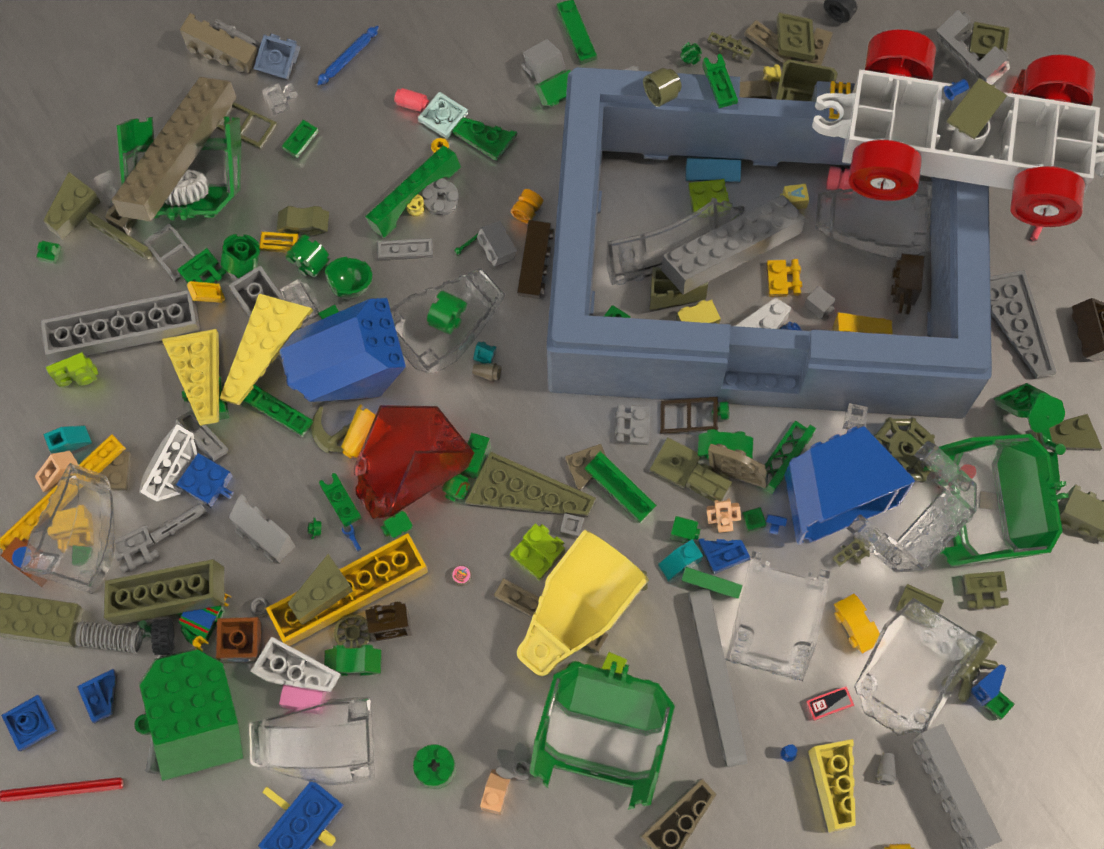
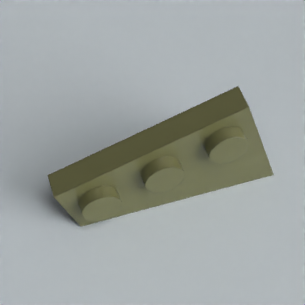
M1088 414L1064 420L1049 428L1052 441L1057 444H1063L1066 449H1093V451H1101L1102 449ZM1032 431L1034 438L1043 446L1040 434Z

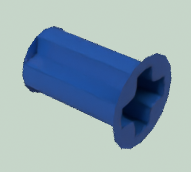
M962 79L951 86H945L944 93L949 100H954L955 96L969 89L968 82Z
M790 744L783 747L781 750L782 759L787 762L795 760L797 756L796 746Z

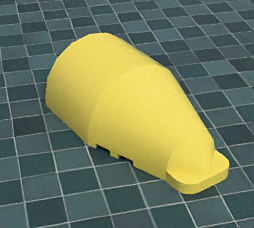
M584 530L547 577L545 588L538 601L536 613L533 615L525 639L517 649L519 660L539 676L549 675L557 664L609 631L649 581L648 577L613 546L595 534Z

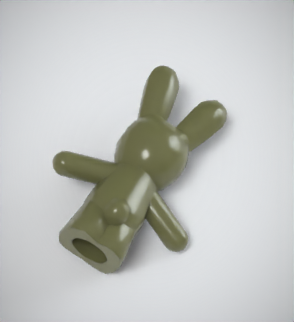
M981 631L976 632L975 639L970 647L963 638L957 639L956 642L966 657L959 661L956 671L942 683V688L948 691L952 690L963 679L958 692V699L961 702H966L970 698L973 681L980 675V666L991 669L998 667L996 661L985 659L996 646L997 641Z

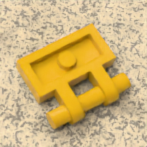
M792 259L791 266L786 267V260H767L769 297H788V290H793L795 296L801 295V266L798 259ZM787 275H792V282H787Z

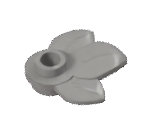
M519 742L516 745L514 752L504 749L497 751V759L501 766L496 769V773L504 779L516 778L518 780H526L530 777V753L522 743ZM518 768H523L525 772L520 773Z

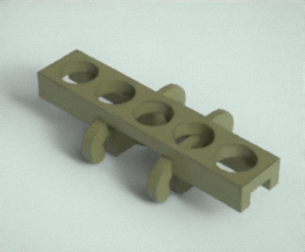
M711 32L707 42L720 47L718 53H721L725 48L734 52L732 59H735L737 55L747 60L750 59L753 49L743 46L741 43L742 39L738 41L731 38V34L725 38ZM732 43L734 46L730 48L727 45Z
M870 527L859 537L857 535L853 536L854 541L847 547L842 545V551L834 556L832 560L839 567L851 558L860 565L861 559L865 556L870 557V551L866 550L865 546L874 540L878 534ZM870 531L874 534L871 538L867 537ZM864 537L867 542L864 543L861 539ZM852 544H858L859 549L854 550L852 548ZM861 550L863 553L857 557L855 554ZM842 555L844 560L839 562L837 558Z

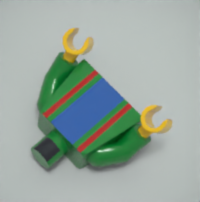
M224 593L223 606L228 607L229 604H227L225 600L227 598H231V596L226 593ZM219 605L178 613V615H181L178 623L181 625L183 636L188 643L199 651H203L200 648L203 643L208 644L217 626V618H221L225 611L223 606Z

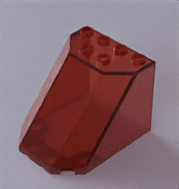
M380 405L354 466V475L358 478V484L355 487L356 496L361 500V503L369 511L373 519L393 516L466 470L473 458L474 451L438 406Z

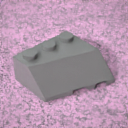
M240 494L229 516L236 527L234 531L242 538L245 536L249 538V543L255 549L261 548L265 552L263 555L271 562L275 560L280 563L295 547L290 536L271 519H266L265 515L256 506L251 508L246 500L247 498Z

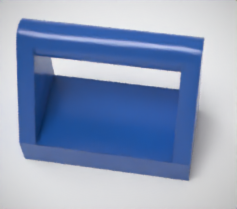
M1001 664L971 689V694L982 706L999 694L1006 671L1004 665Z

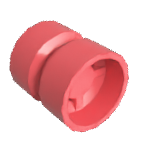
M830 166L826 189L833 191L841 189L842 192L852 193L853 189L848 182L850 169L846 168L842 171L840 167Z

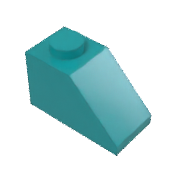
M692 539L675 549L658 566L666 579L670 581L682 574L686 567L692 568L702 562L703 554Z

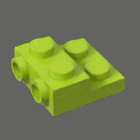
M725 179L688 183L693 218L706 219L713 216L724 217L729 215L730 203Z
M83 352L46 367L48 374L59 387L68 386L73 381H76L79 386L88 385L97 379L96 375H99L95 364L92 363L90 357L86 358Z
M535 523L522 537L523 540L510 553V557L540 581L565 553V547L563 546L565 543L557 536L555 538L548 534L550 532L549 529L543 524L538 526Z

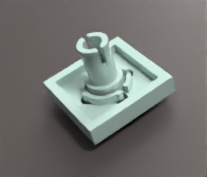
M439 92L419 115L418 121L448 139L453 133L452 130L463 117L467 116L468 109Z

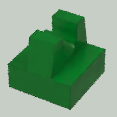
M47 241L39 242L36 257L38 260L56 264L61 246L60 244Z

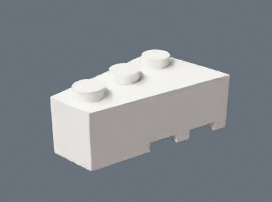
M774 298L736 326L780 329L789 317L792 307Z

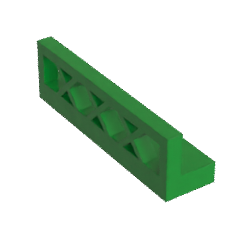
M797 421L792 424L764 464L765 469L769 466L770 470H767L768 474L771 473L772 480L763 489L773 495L785 477L790 460L800 456L817 428L811 424L806 428ZM795 428L804 432L799 439L793 438L792 432ZM792 443L793 450L788 454H783L782 446ZM781 458V467L773 469L772 461Z
M601 451L584 468L639 523L657 506Z

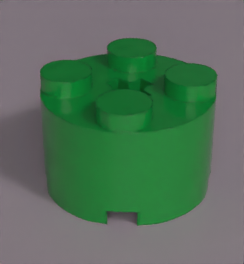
M237 234L228 236L224 240L222 247L221 267L237 278H241L257 268L260 256L258 241L246 234H243V236H237Z
M301 235L289 249L285 258L288 262L295 264L299 268L298 272L301 275L316 277L330 261V258H327L329 254L317 241L312 243L308 240L309 236Z
M442 290L436 296L439 300L436 303H432L426 321L429 322L427 325L451 335L454 328H459L462 322L460 318L461 313L465 311L468 303Z
M432 744L423 747L417 752L413 762V770L422 785L429 789H441L447 786L455 776L456 764L447 748ZM433 763H437L440 766L436 768V771L430 768V766H433Z

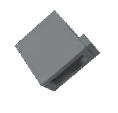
M548 39L523 52L525 61L521 63L522 67L531 77L535 76L538 83L566 70L561 51Z

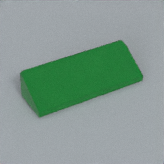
M689 567L685 568L682 577L684 582L739 599L743 587L741 584Z

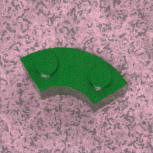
M709 429L707 433L699 434L698 456L709 460L708 450L710 444H722L727 449L733 451L742 450L746 453V456L753 459V438L747 436L745 432L737 431L731 433Z
M334 645L332 649L325 650L324 665L340 673L341 676H348V673H360V676L381 674V649H375L373 645H361V648H345L343 645Z

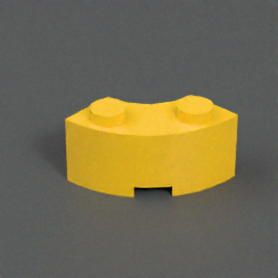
M855 594L834 603L836 610L834 616L838 623H842L850 636L848 639L853 648H857L861 653H864L883 643L875 622L869 621L864 613L867 611L866 607Z

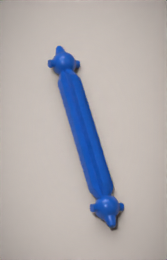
M379 26L368 28L367 33L362 34L326 69L325 74L319 75L317 85L327 84L329 78L334 77L370 42L371 38L376 37Z

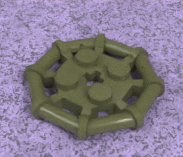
M887 418L885 424L873 436L881 444L887 445L886 450L905 470L914 469L915 473H910L915 481L921 483L926 481L927 476L932 470L923 471L924 468L920 464L923 460L927 461V464L930 463L932 458L930 453L932 448H935L934 434L931 435L916 421V418ZM899 426H907V430L902 431L899 429ZM889 430L893 432L890 438L885 436ZM926 443L928 446L929 454L927 453V451H924V446ZM908 446V447H909L908 451H909L910 453H908V452L906 453V452L904 451L903 447Z

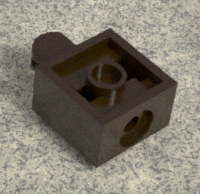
M902 253L900 259L896 260L895 268L892 269L891 278L894 279V283L890 288V296H893L892 303H898L897 314L902 313L905 304L904 314L909 315L911 305L915 306L922 291L925 256Z
M398 601L385 606L374 605L370 609L365 610L368 633L373 642L412 635L409 611L405 603L402 604V602Z

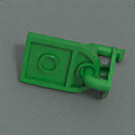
M1028 383L994 398L995 405L1017 417L1027 418L1030 429L1040 434L1044 447L1058 455L1065 453V446L1061 443L1053 442L1049 428L1061 423L1065 418L1064 405L1060 399L1050 396L1048 393Z

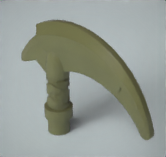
M320 406L313 417V424L311 425L313 439L324 452L340 453L343 451V448L338 446V440L347 434L351 423L342 427L333 436L328 435L322 426L321 416L323 407Z

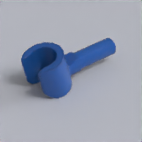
M350 524L351 531L345 532L342 528V532L346 538L352 541L358 552L361 550V547L354 536L355 530Z

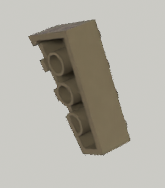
M189 13L180 28V32L190 52L199 53L210 60H217L222 65L232 66L240 72H251L258 55L255 46L236 36L231 38L226 31L222 29L217 31L210 26L209 22L205 20L200 22L195 19V15Z
M698 779L639 837L650 849H683L688 838L694 832L698 822L717 794L703 779Z

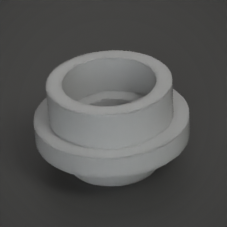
M263 597L255 598L250 604V611L256 617H264L268 614L266 608L270 604ZM259 605L264 606L263 610L258 611L257 607Z

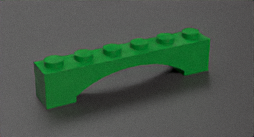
M443 145L365 216L371 229L382 238H385L396 228V222L401 213L419 192L441 178L447 177L449 179L461 168L455 152Z

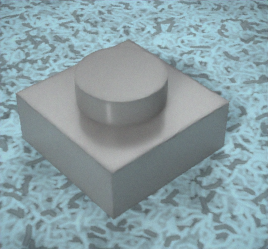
M565 513L560 534L578 538L584 518Z

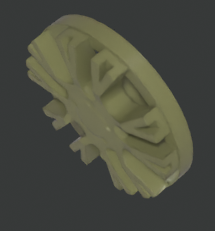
M349 614L342 617L334 628L336 643L344 646L347 641H350V646H345V648H354L353 641H356L357 647L355 648H361L358 640L364 639L365 642L362 645H367L371 639L368 629L360 630L361 626L367 625V620L357 614ZM354 618V624L350 625L348 619ZM360 619L361 622H360L359 626H357L356 624H357L358 620ZM342 622L347 625L346 628L341 625ZM338 628L345 630L344 634L337 635ZM361 633L368 634V636H361ZM346 636V639L342 640L341 642L339 641V639Z

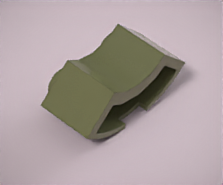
M287 206L278 212L276 232L298 235L299 233H309V236L326 233L328 231L329 212L319 206L309 208Z

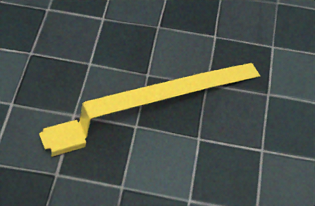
M268 787L263 790L262 793L285 811L290 807V804ZM327 830L323 831L318 838L328 847L333 846L336 842L335 837Z

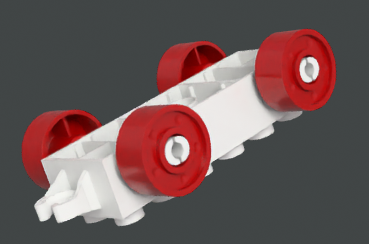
M897 29L875 35L868 44L865 70H859L853 93H826L817 97L815 104L817 110L834 108L838 111L839 118L836 121L829 122L820 115L814 117L812 127L822 135L845 138L842 162L851 164L849 185L855 192L867 198L881 201H896L911 197L918 190L920 175L1010 189L1012 190L1010 210L1015 218L1034 226L1060 227L1074 223L1082 216L1084 193L1094 178V171L1098 177L1104 178V134L1098 131L1100 107L1091 106L1094 97L1096 72L1089 62L1075 56L1050 55L1030 63L1026 68L1023 95L1005 93L1007 95L1006 99L976 139L963 132L960 133L957 128L947 123L948 118L972 87L955 96L954 100H949L946 97L944 87L953 84L932 81L936 46L931 39L918 32Z

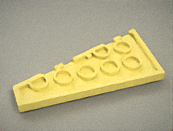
M259 294L220 399L240 405L253 389V385L258 378L262 377L266 372L265 369L280 354L279 351L293 332L302 326V322L313 312V309Z
M217 329L162 339L200 426L219 422V333Z

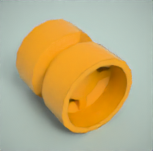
M524 189L518 198L519 201L515 202L512 207L511 214L517 220L528 224L529 220L534 219L535 212L540 209L544 200L536 192Z

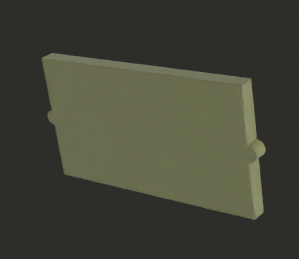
M979 78L948 118L947 123L957 128L960 133L963 132L976 139L1007 95L995 88V85H990Z

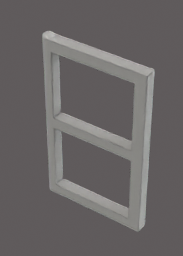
M171 223L143 241L174 282L182 278L179 273L174 275L164 261L184 247L193 258L196 256ZM171 229L181 244L160 257L149 243Z

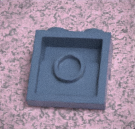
M270 34V36L263 35L254 69L288 80L292 66L296 64L300 46L291 39H286V41L280 40L281 37L275 34Z

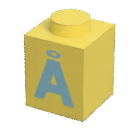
M806 184L784 186L783 193L780 196L784 195L796 209L807 208L809 196Z

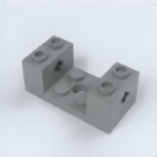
M957 10L936 30L939 41L978 79L980 78L993 85L1010 69L1009 55L1004 49L1001 48L999 50L996 46L981 60L973 51L970 53L963 41L973 33V24L970 22L971 18L965 12L961 13Z

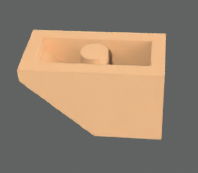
M71 451L51 454L35 475L42 491L46 492L55 487L78 466V463Z
M491 770L480 805L481 810L499 815L502 814L511 779H504L496 773V770Z

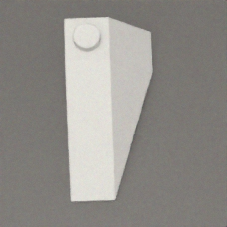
M273 637L270 638L250 671L267 682L324 692H331L341 676L340 673Z

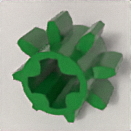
M687 42L682 46L680 57L684 63L695 65L700 61L702 50L698 44Z

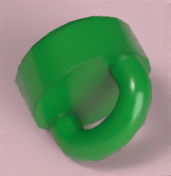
M727 401L720 402V407H718V416H721V421L729 420L730 418L729 403Z

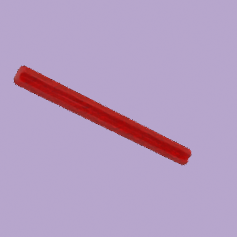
M118 777L1 790L0 801L9 802L118 790L123 788L124 782L123 778Z

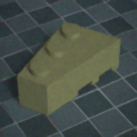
M652 267L650 310L706 300L708 282L683 295L661 268Z

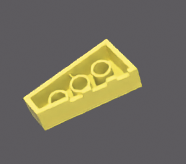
M853 739L814 746L808 751L829 833L846 830L856 825L853 789L855 786L853 778Z

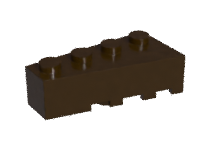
M534 220L528 221L517 290L518 296L540 299L541 294L545 293L546 283H543L544 276L548 275L549 265L546 264L547 259L551 256L552 247H550V242L554 237V229H552L551 223Z

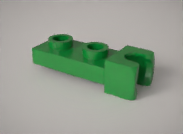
M718 54V60L715 64L705 57L702 67L705 76L708 78L718 108L737 104L738 98L725 67L726 64L723 56Z
M332 473V484L327 485L323 480H320L319 485L343 526L347 527L362 517L337 474Z

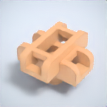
M730 498L726 499L727 501L718 502V500H715V505L706 507L708 524L717 523L718 533L733 531V521L741 520L739 503H731Z

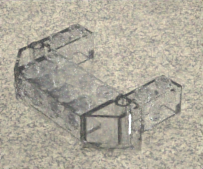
M928 440L914 456L936 476L932 481L943 491L898 540L895 541L886 533L880 532L868 519L860 514L847 527L851 534L895 573L922 571L932 563L933 558L945 549L946 544L959 534L960 529L969 523L977 512V484L937 445Z

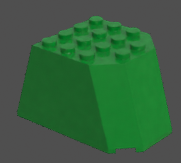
M195 648L155 658L140 680L139 686L162 781L243 759L238 720L223 663Z

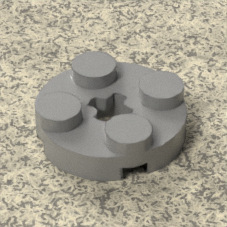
M444 178L431 183L422 192L424 206L432 214L448 215L458 206V190L453 183ZM438 195H444V200H437Z

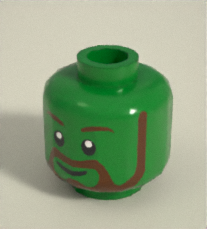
M457 472L449 474L442 486L443 492L446 493L445 497L454 502L456 499L463 500L470 488L469 478Z

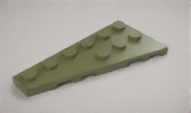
M490 452L465 503L469 505L555 514L566 513L574 516L588 517L596 497Z

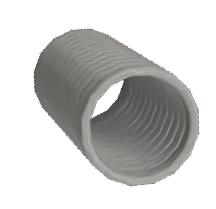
M82 620L76 630L75 642L80 647L88 646L89 648L110 649L111 651L119 650L120 652L123 650L124 652L137 653L142 641V631L138 627H130L128 629L127 626L119 627L118 625L114 626V624L106 626L105 623L103 625L96 622L93 624L92 622L88 623ZM91 624L92 628L90 633V639L88 641L89 626ZM96 624L95 638L92 643L93 630ZM82 625H83L82 633H81V642H79L80 630H81V627H82ZM100 625L99 639L97 642L96 638L98 633V627ZM103 626H105L103 641L101 643ZM109 626L108 640L105 644L107 628ZM112 627H113V629H114V630H113V637H112V642H111V644H110V635H111V630H112ZM118 627L117 640L114 645L115 632ZM122 628L121 642L119 644L120 630ZM127 629L126 640L123 646L124 632ZM130 629H131L130 642H129V645H127V643H128V634H129V631H130ZM137 631H138V641H137V645H136V648H135V644H136V640H137Z

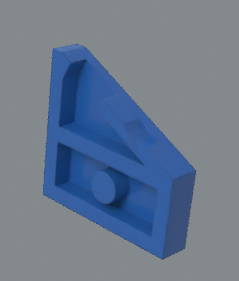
M702 538L698 539V543L714 575L750 560V555L742 540L726 541L725 539H717V541H705Z
M114 669L77 686L92 723L113 715L116 681Z

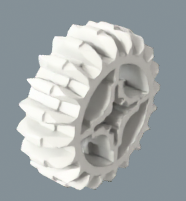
M187 170L165 203L171 204V206H180L189 203L193 204V202L204 198L209 191V183L205 174L197 170Z

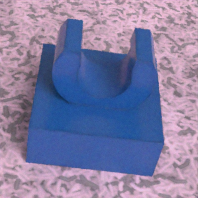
M767 514L766 522L771 523L770 533L778 535L779 526H786L787 518Z

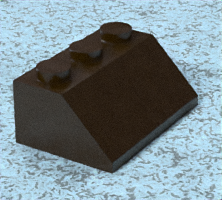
M1090 298L1072 306V318L1077 325V336L1082 343V354L1086 359L1100 361L1104 360V302Z

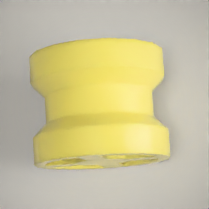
M779 64L773 67L764 66V80L770 83L773 81L780 82L781 69Z
M418 194L406 206L409 215L418 217L425 210L424 200Z

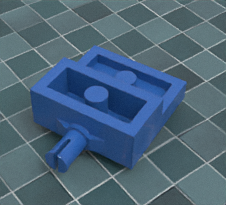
M199 453L176 484L177 487L191 494L195 499L212 508L220 494L228 499H231V496L234 494V492L225 488L233 477L231 472Z

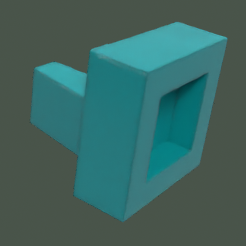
M479 341L475 347L473 360L480 363H493L497 347L487 345V342Z

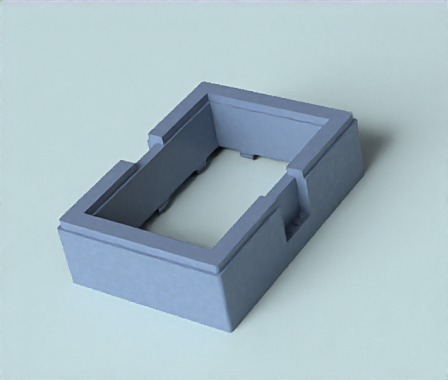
M577 67L569 72L546 346L548 390L550 392L659 400L718 397V403L727 401L729 404L955 419H963L967 415L992 376L989 186L931 177L930 211L927 210V233L931 236V311L927 312V336L929 337L813 329L811 331L738 327L717 323L590 316L594 314L595 291H592L597 215L601 213L602 191H599L602 151L642 153L645 159L668 160L670 155L750 159L754 161V165L777 167V163L780 161L834 165L851 164L842 162L845 138L825 136L818 133L812 127L814 117L820 115L829 122L837 120L829 119V108L823 110L815 108L817 97L830 93L831 82L817 81L811 101L739 97L740 77L729 76L738 102L731 106L718 108L708 78L705 75L677 73L682 85L677 98L657 107L649 100L643 86V79L646 75L652 73L650 71ZM851 83L850 94L853 93L855 83Z

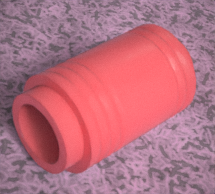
M404 88L398 89L394 98V102L398 106L418 112H423L429 104L427 95Z

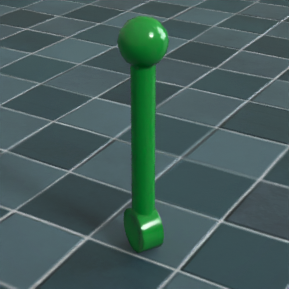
M478 233L461 247L455 248L454 252L457 255L460 254L465 247L477 239Z

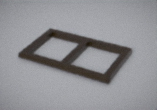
M718 397L661 401V434L719 429ZM713 402V426L691 427V403ZM687 404V428L665 429V405Z

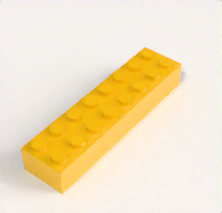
M409 533L339 569L353 592L302 625L288 605L297 592L267 607L266 610L282 642L291 646L335 623L342 617L363 608L428 573L427 567Z

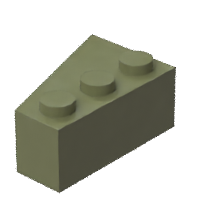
M68 172L43 221L51 232L64 240L101 201L95 191Z
M327 554L289 601L288 605L303 625L353 592L330 555Z

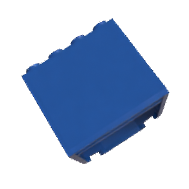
M865 426L861 428L853 427L841 436L839 434L834 435L825 443L817 442L809 450L790 460L785 473V480L797 544L804 543L803 540L807 539L810 543L901 505L915 483L914 478Z

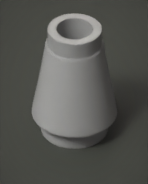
M882 754L876 774L877 782L882 785H894V781L897 780L894 754Z

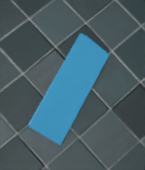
M694 158L686 160V181L725 179V182H740L741 160Z

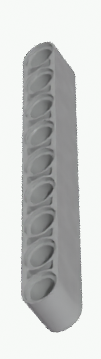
M709 589L688 592L725 765L728 768L747 764L746 751Z

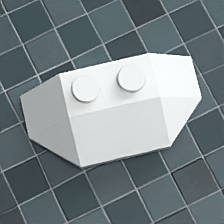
M177 424L161 441L143 474L139 493L156 502L181 494L183 490L177 487L176 484L197 455L193 433Z

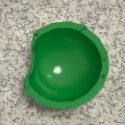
M346 256L330 262L325 269L327 282L337 297L344 299L357 298L365 293L371 285L373 273L371 267L365 261L347 258Z

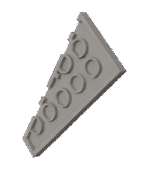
M1025 270L990 276L991 315L1035 378L1055 375L1056 369Z

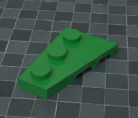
M464 117L452 130L454 135L495 161L499 159L517 136V131L511 130L510 132L503 130L502 127H491L484 125L483 122Z

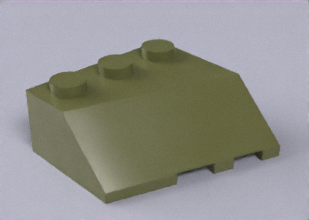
M1075 484L1068 492L1069 498L1061 499L1058 504L1062 528L1073 529L1081 535H1091L1097 537V540L1104 542V500L1097 499V494L1093 492L1084 493L1080 491L1081 487Z

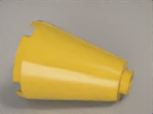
M361 404L357 407L341 445V448L344 449L342 453L350 459L353 456L356 458L360 456L391 427L388 423L384 426L385 421L367 408L363 411L364 406Z

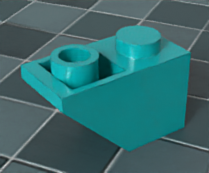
M65 426L43 434L49 451L52 454L66 451L72 452L92 444L86 426Z

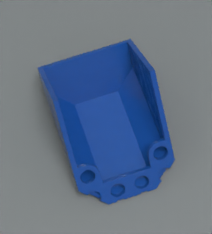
M387 298L365 300L296 330L279 351L287 377V385L291 389H296L305 395L304 398L309 402L381 397L406 368Z

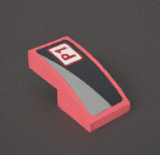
M847 687L828 692L807 701L814 720L855 706Z

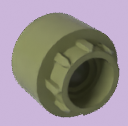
M661 68L646 75L643 79L646 95L657 107L676 99L678 92L682 88L679 76L672 69Z

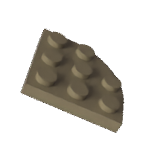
M710 444L708 450L709 464L715 473H723L728 477L766 488L768 472L764 464L746 456V453L742 450L733 451L727 449L722 444Z

